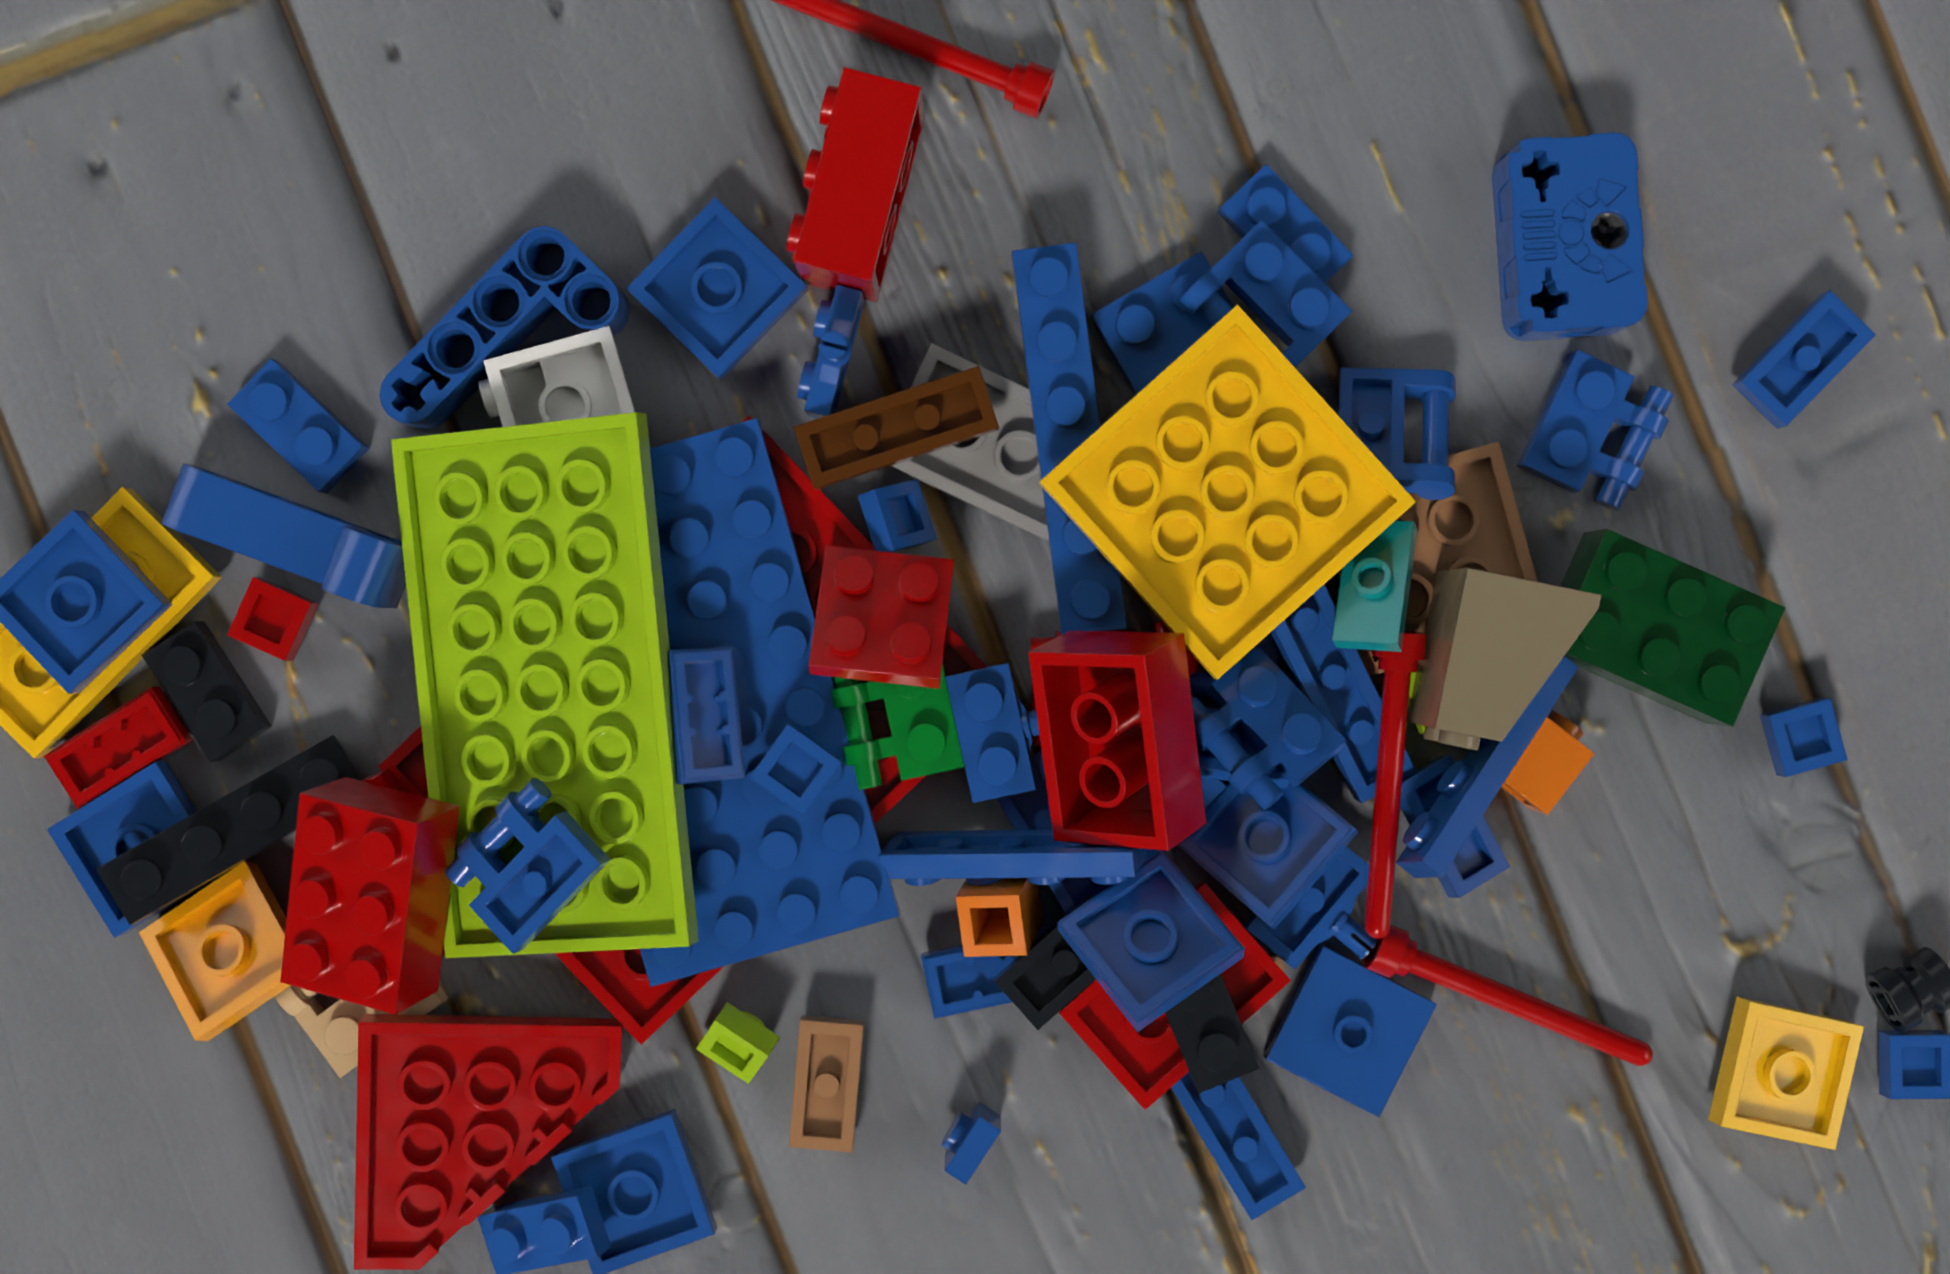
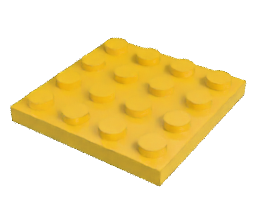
M1238 304L1039 482L1040 486L1173 633H1184L1185 647L1215 680H1218L1416 503L1413 497Z

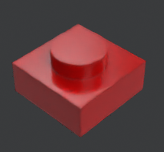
M252 577L227 636L283 661H294L319 603L264 578Z

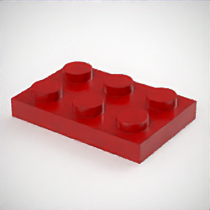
M1201 881L1194 888L1245 948L1244 958L1221 973L1239 1020L1243 1024L1291 980L1211 889ZM1094 980L1059 1011L1064 1020L1144 1110L1150 1107L1189 1072L1165 1013L1137 1032L1097 980Z

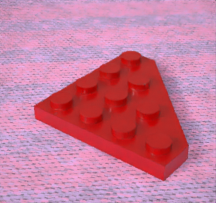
M363 1014L358 1022L354 1270H420L464 1225L468 1226L505 1193L506 1187L531 1164L533 1166L537 1164L572 1132L573 1126L597 1104L602 1105L620 1088L623 1025L616 1018Z

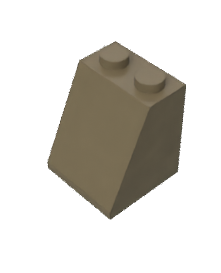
M1471 568L1437 571L1425 633H1427L1425 660H1419L1418 671L1416 672L1407 722L1425 726L1423 739L1452 746L1478 750L1481 738L1502 742L1599 609L1601 595Z

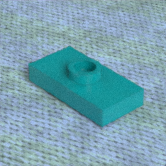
M1394 521L1342 568L1332 637L1336 648L1402 652L1418 532L1414 521Z

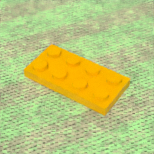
M121 487L91 519L173 605L80 693L68 694L0 622V726L34 759L44 758V755L52 751L143 659L141 655L151 650L222 578L174 529L161 523L163 518L132 488Z

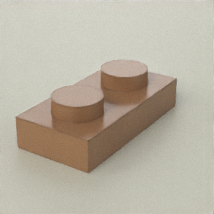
M801 1016L789 1147L853 1152L864 1020Z

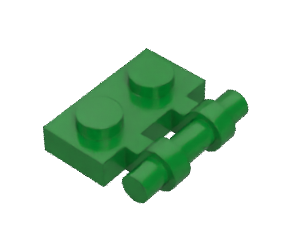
M943 664L940 689L873 681L861 683L860 680L833 677L836 688L830 690L834 709H841L849 746L843 747L846 766L854 765L859 790L883 785L878 760L891 756H896L901 781L965 767ZM884 699L892 736L873 739L865 703Z

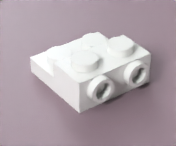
M610 326L483 361L488 379L478 382L481 397L490 418L500 416L502 427L635 412Z

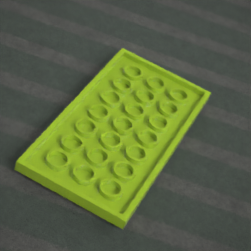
M633 412L391 439L428 798L460 806L454 860L459 856L457 847L472 832L480 833L497 816L495 807L511 791L519 792L532 778L542 781L552 794L538 810L539 819L546 825L555 815L567 811L611 859L524 949L514 954L469 906L486 887L476 876L465 887L457 886L451 881L444 938L445 958L689 947L699 941L684 787L683 784H677L668 662L670 646L646 413ZM515 836L499 850L501 859L506 865L524 848Z

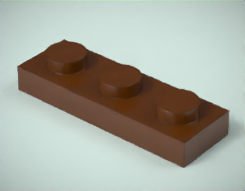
M976 366L794 426L793 428L813 488L819 490L998 431L999 425L980 367Z

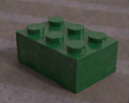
M1609 529L1583 533L1560 587L1601 595L1599 609L1567 651L1565 657L1585 671L1703 723L1731 727L1736 722L1786 608Z

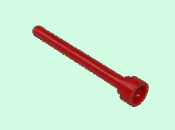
M771 0L1004 92L1003 99L1014 103V111L1034 119L1039 118L1054 81L1056 71L1033 61L1028 66L1016 63L1014 68L842 0Z
M1404 631L1402 652L1373 650L1372 656L1379 657L1378 669L1384 670L1364 923L1366 933L1375 939L1384 938L1389 933L1391 927L1411 672L1418 671V660H1425L1427 633Z
M1391 924L1389 933L1384 938L1378 939L1373 949L1366 945V949L1370 953L1363 958V967L1387 978H1391L1394 974L1404 977L1409 972L1636 1066H1645L1653 1058L1652 1048L1644 1041L1417 949V941L1409 938L1408 931Z

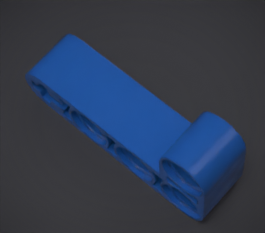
M547 226L532 228L507 250L387 374L380 388L381 405L388 416L400 423L423 430L437 428L446 422L479 388V381L488 379L483 361L513 353L556 308L584 332L610 326L614 336L622 331L628 322L630 314L628 299L623 291L562 232ZM551 247L563 248L564 261L560 269L550 275H540L537 269V262L541 253ZM600 290L609 292L611 302L607 313L600 319L586 320L582 312L583 302L586 297ZM508 292L517 293L519 308L516 314L507 321H496L493 307L498 297ZM470 337L475 348L472 359L463 367L453 368L449 359L451 347L460 338ZM432 367L440 374L450 378L449 383L444 385L438 382L440 378L430 373L429 369ZM415 386L422 389L420 395L426 402L420 410L412 407L414 400L409 395Z
M183 463L161 522L163 525L321 583L323 590L348 600L377 608H398L406 586L402 541L221 474Z

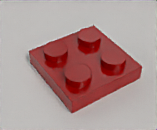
M826 545L809 658V674L940 689L954 559Z

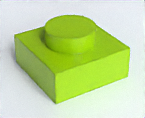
M727 1002L696 1050L749 1084L772 1052L780 1036L766 1028L764 1023L755 1015L740 1011Z

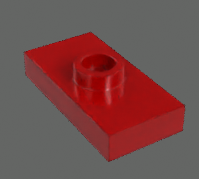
M150 687L44 755V758L79 810L154 762L165 759L194 739L160 687Z

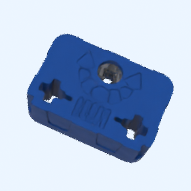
M1611 132L1577 137L1524 139L1503 155L1493 167L1492 186L1501 316L1504 330L1515 340L1538 341L1607 336L1636 324L1646 313L1648 300L1647 286H1645L1642 213L1641 208H1639L1637 179L1638 156L1635 144L1624 134ZM1528 166L1531 176L1541 177L1543 183L1537 188L1534 178H1523L1522 171ZM1599 225L1600 231L1607 233L1609 237V244L1603 248L1600 240L1592 238L1591 229ZM1538 294L1540 301L1550 302L1551 311L1545 314L1542 307H1532L1531 298Z

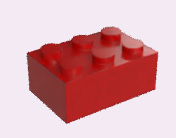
M843 67L839 86L828 85L823 98L819 122L821 125L826 126L825 140L822 151L816 149L810 151L803 179V188L809 189V202L805 215L797 212L794 214L788 234L786 250L793 253L792 263L795 264L805 284L834 292L836 285L862 291L865 300L877 303L924 124L921 87Z
M1068 631L1028 652L1054 841L1169 851L1206 824L1184 633Z
M349 777L301 792L299 795L280 982L393 1015L399 1014L436 993L439 988L451 880L447 877L445 869L454 861L460 806Z

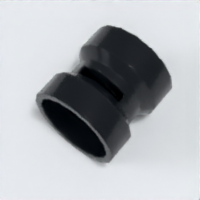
M1923 947L1907 955L1904 959L1903 968L1891 969L1883 967L1865 977V984L1874 1005L1886 1022L1900 1033L1922 1023L1923 1015L1928 1013L1929 1009L1940 1013L1950 1009V969L1943 959L1931 948Z

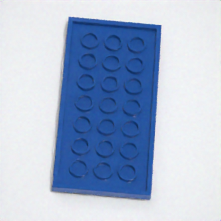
M758 418L650 448L670 650L733 646L745 778L683 784L699 941L689 947L640 949L650 987L900 916V909L892 881L888 877L886 868L879 862L882 846L866 790H859L854 765L846 766L843 747L849 746L841 709H834L830 690L836 689L834 679L829 676L809 674V658L816 615L761 422ZM788 723H792L843 760L804 816L749 778Z

